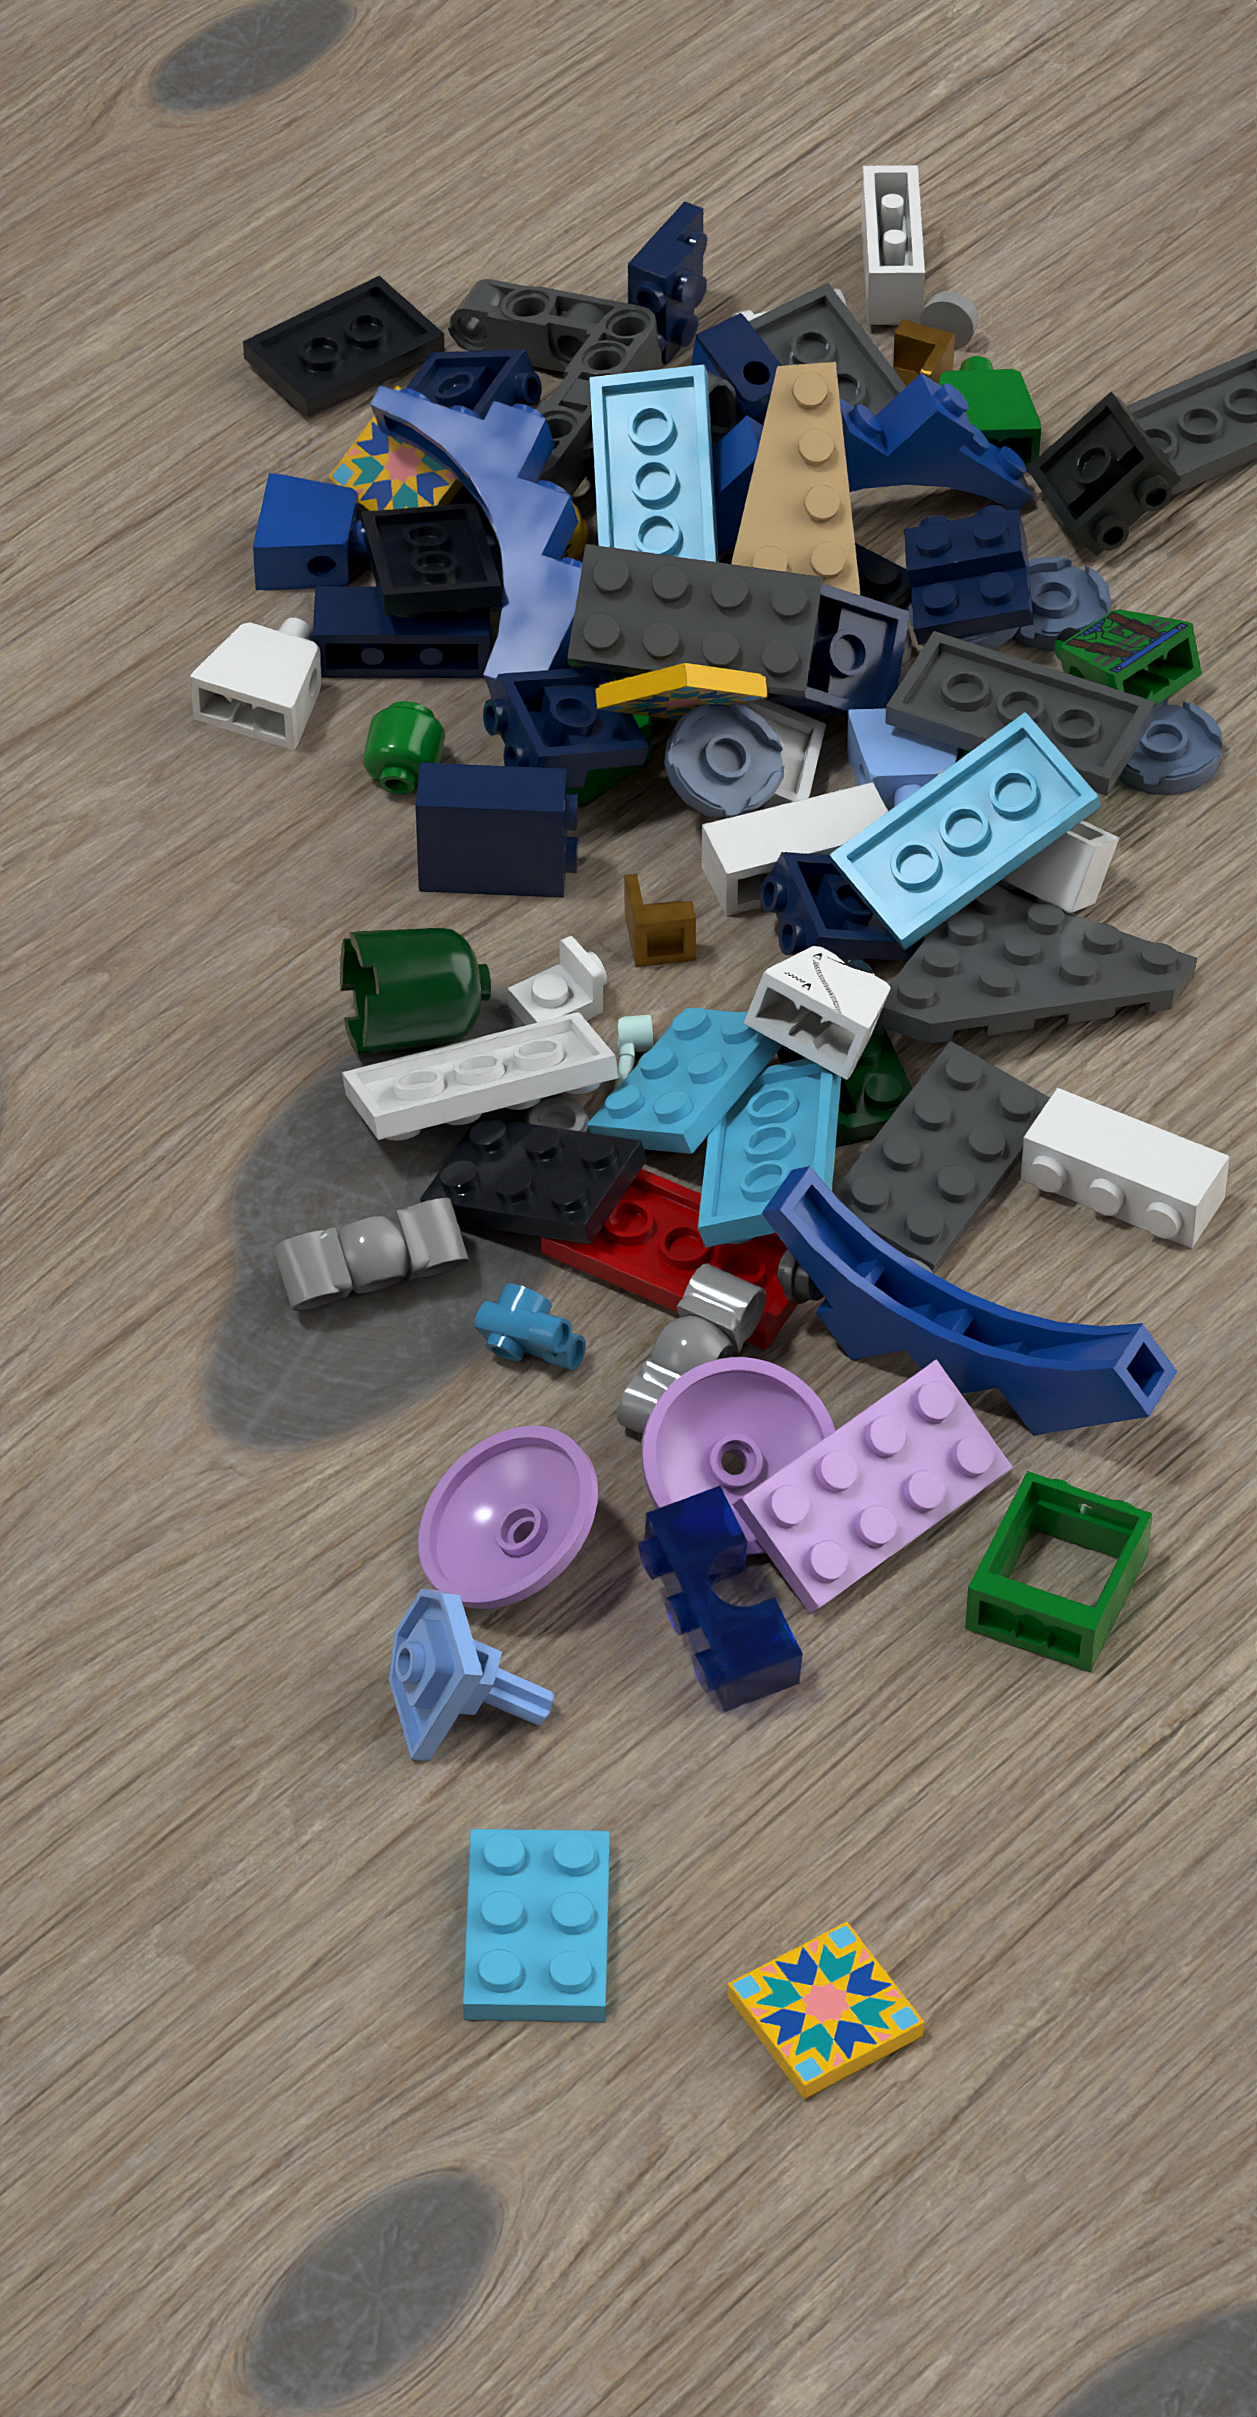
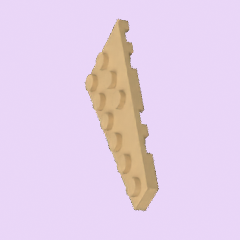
M836 362L777 366L731 564L823 577V584L860 595ZM789 708V709L794 710V711L799 712V713H805V712H802V711H799V710H795V709Z

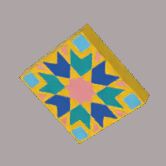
M398 385L394 388V390L400 391V389H402ZM375 416L329 475V478L337 485L353 488L358 493L359 503L369 511L448 505L462 487V484L450 471L421 450L380 432Z
M683 663L599 685L600 687L595 688L597 709L675 720L681 719L683 715L699 704L728 706L767 698L766 677L761 676L759 673Z
M847 1921L728 1983V1999L803 2099L814 2095L924 2036V2021Z

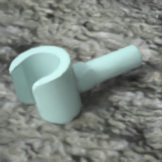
M650 1015L624 1016L618 1020L617 1047L619 1063L617 1069L619 1078L615 1079L613 1091L632 1072L635 1063L634 1052H647L653 1047V1029Z

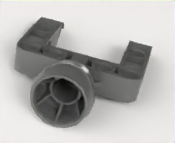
M482 279L475 283L454 311L450 319V326L448 327L451 337L466 350L526 349L532 366L564 372L565 378L549 400L543 399L536 409L547 419L555 445L538 481L545 480L562 487L571 497L594 466L590 377L659 370L663 366L656 319L651 310L639 305L545 287L523 286L492 279ZM706 370L708 374L711 441L713 448L739 423V406L734 387L726 379H722ZM463 485L448 504L476 503L478 512L484 513L480 504Z

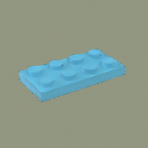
M705 365L590 377L599 546L719 562L708 374Z
M1024 712L829 855L833 866L905 951L1099 809L1101 804L1099 796L1029 715Z
M808 1058L764 1067L708 1134L698 1229L705 1248L726 1243L741 1244L754 1237L776 1233L762 1215V1211L793 1169L811 1166L832 1191L841 1076Z

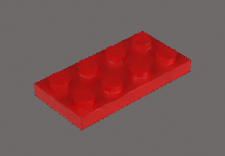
M642 1168L591 1245L541 1237V1253L678 1312L677 1305L683 1299L692 1276L699 1267L706 1263L763 1288L767 1295L765 1308L756 1329L746 1342L764 1350L767 1349L798 1306V1303L790 1302L786 1299L783 1286L778 1282V1266L781 1257L788 1248L777 1233L754 1237L741 1244L726 1243L705 1248L698 1229L701 1194Z

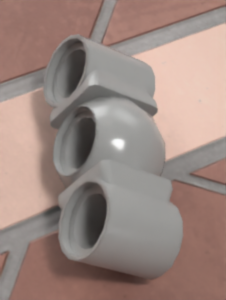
M450 1198L429 1200L406 1209L396 1210L392 1218L384 1215L372 1216L349 1223L336 1231L335 1227H332L325 1231L305 1233L282 1241L273 1247L292 1311L307 1310L338 1299H345L351 1290L356 1293H367L392 1286L405 1279V1277L407 1281H411L416 1278L438 1275L456 1269L469 1261Z
M708 1263L699 1267L692 1276L683 1299L677 1305L680 1318L671 1320L665 1325L653 1347L651 1362L647 1360L643 1362L641 1372H638L632 1378L625 1389L618 1407V1423L643 1435L646 1422L655 1403L675 1380L701 1364L733 1357V1352L740 1353L743 1348V1342L752 1335L762 1317L767 1299L766 1291Z

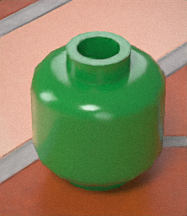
M410 701L392 703L388 708L382 709L371 719L363 756V765L367 773L378 781L384 790L394 794H409L414 791V788H418L420 763H440L445 741V730L434 717L433 712L426 706Z

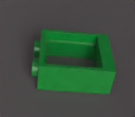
M1027 1471L968 1586L965 1629L1091 1672L1148 1556L1153 1513L1138 1509L1122 1500H1112L1076 1488L1066 1481L1050 1479ZM1033 1529L1118 1558L1094 1608L1009 1579Z

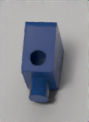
M269 473L253 543L255 589L315 588V586H345L350 583L355 555L368 556L361 532V521L359 520L358 493L349 487Z

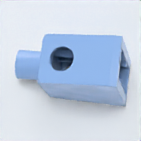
M886 708L848 710L847 759L857 786L873 782L888 811L934 779L938 772L946 770L959 760V747L885 724Z

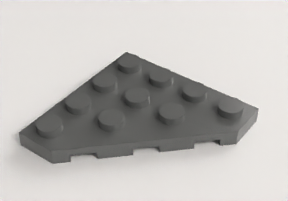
M993 885L933 929L890 983L891 989L876 1025L931 1044L952 1041L954 1030L982 1027L986 1035L1033 1029L1035 1019L1063 1015L1068 1024L1112 1018L1115 1015L1116 1007L1144 1003V1007L1148 1012L1172 1009L1194 978L1197 958L1176 951L1167 944L1144 940L1121 932L1112 925L1096 923L1062 911L1057 906L1038 903L1009 893L1000 886Z

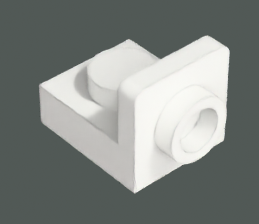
M573 936L559 941L560 964L508 988V1006L525 1025L577 1012L586 1021L603 1014V986L607 983L604 966L595 953L591 951L586 952Z

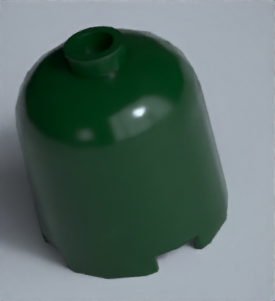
M423 928L349 932L350 938L343 939L340 955L341 991L353 990L356 1017H345L344 1021L350 1044L356 1054L449 1044L462 1040L472 1031L479 1017L481 1001H488L490 999L491 978L487 964H478L475 952L463 935L452 929Z

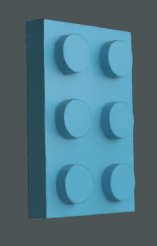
M685 1008L682 1013L674 1018L672 1025L650 1051L640 1058L638 1065L620 1086L609 1094L605 1103L586 1126H588L590 1133L640 1140L644 1149L692 1154L783 1045L743 1024L748 1012Z
M470 1830L463 1994L464 2020L606 2021L610 1831Z

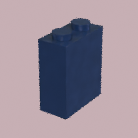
M420 763L415 805L419 892L564 898L566 873H577L579 838L567 837V830L576 831L578 822V794H567V769Z

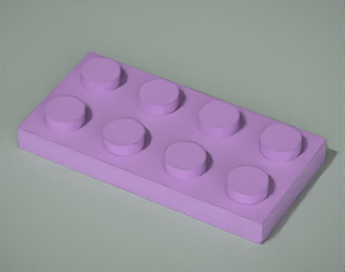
M936 1359L732 1505L809 1614H811L1012 1469L1013 1466Z

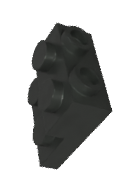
M1112 391L1027 467L1028 472L1070 534L1096 557L1104 550H1113L1120 547L1128 538L1129 527L1147 511H1157L1166 506L1171 499L1172 488L1182 480L1161 448L1145 434L1124 402Z

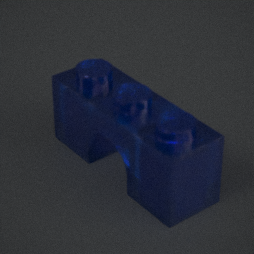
M721 1486L647 1512L644 1540L638 1542L640 1558L648 1576L652 1580L660 1577L669 1595V1597L665 1598V1607L673 1629L679 1636L686 1633L689 1636L696 1651L695 1654H692L694 1671L703 1690L706 1693L714 1690L726 1712L799 1684L803 1653L776 1598L774 1597L752 1606H735L720 1599L712 1589L718 1582L745 1572L747 1539Z

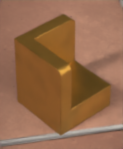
M904 319L901 321L894 333L893 369L906 386L921 373L939 384L940 374L945 371H953L955 334Z
M637 874L624 875V915L635 967L696 961V915L693 901L643 904Z

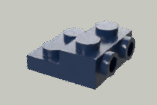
M685 201L628 263V304L648 308L654 313L662 363L665 365L682 347L689 346L693 341L698 328V317L694 315V308L701 303L707 288V279L703 276V255L707 247V235L703 233L704 208Z
M526 349L432 352L406 387L423 394L432 403L450 409L453 406L466 407L477 413L483 420L493 401L511 407L515 404L534 406L539 402L542 394L541 380L537 373H535Z
M989 505L981 508L975 517L950 521L943 516H929L923 519L918 527L904 529L906 571L911 585L913 627L918 645L926 644L934 631L954 638H962L1034 625L1028 544L1019 509L1007 510L1002 506Z
M822 584L805 698L768 693L766 701L815 716L832 713L848 718V710L886 708V705L898 688L910 611Z
M580 667L498 674L491 699L485 702L483 709L486 731L491 736L500 735L505 744V766L567 769V789L584 787L590 769L644 765L649 745L633 714L597 709L595 688L600 687L599 685L615 681L608 670Z
M781 852L770 876H767L762 883L760 891L761 906L765 912L775 913L781 926L779 946L784 955L794 956L812 946H817L832 952L846 961H863L864 958L909 961L925 941L924 937H922L904 951L833 866L830 855Z

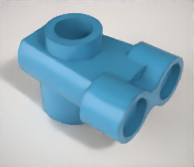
M511 1283L505 1284L497 1303L484 1301L476 1314L474 1327L487 1340L485 1347L490 1352L504 1359L520 1362L524 1353L543 1358L546 1363L575 1370L579 1367L585 1355V1338L571 1333L570 1321L549 1314L552 1303L543 1295L524 1286Z

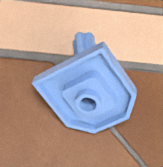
M420 1589L394 1632L389 1682L411 1760L430 1761L458 1715H475L483 1702L532 1724L542 1725L548 1717L554 1701V1694L550 1690L498 1668L502 1652L472 1638L461 1596L439 1590Z

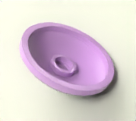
M729 1357L713 1360L684 1373L664 1391L655 1403L646 1422L641 1444V1467L644 1482L650 1498L660 1515L678 1534L701 1548L723 1555L753 1556L765 1554L766 1551L732 1504L835 1432V1428L820 1398L803 1380L790 1371L773 1363L755 1358ZM724 1454H735L741 1459L743 1464L741 1474L731 1475L723 1469L721 1460Z
M522 1426L492 1435L464 1453L447 1470L434 1488L420 1522L418 1533L419 1558L425 1575L439 1591L460 1595L465 1607L492 1609L511 1605L526 1599L555 1580L580 1551L588 1536L596 1513L598 1501L597 1477L592 1462L585 1451L570 1437L556 1429L544 1426Z

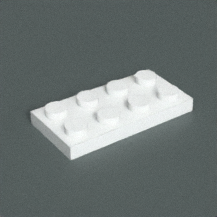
M579 1012L342 1072L346 1096L378 1140L386 1138L394 1141L412 1138L418 1135L423 1128L443 1123L451 1125L468 1124L477 1120L481 1113L505 1107L515 1110L530 1108L538 1104L543 1097L563 1092L570 1094L588 1093L597 1089L602 1082L619 1078L615 1054Z

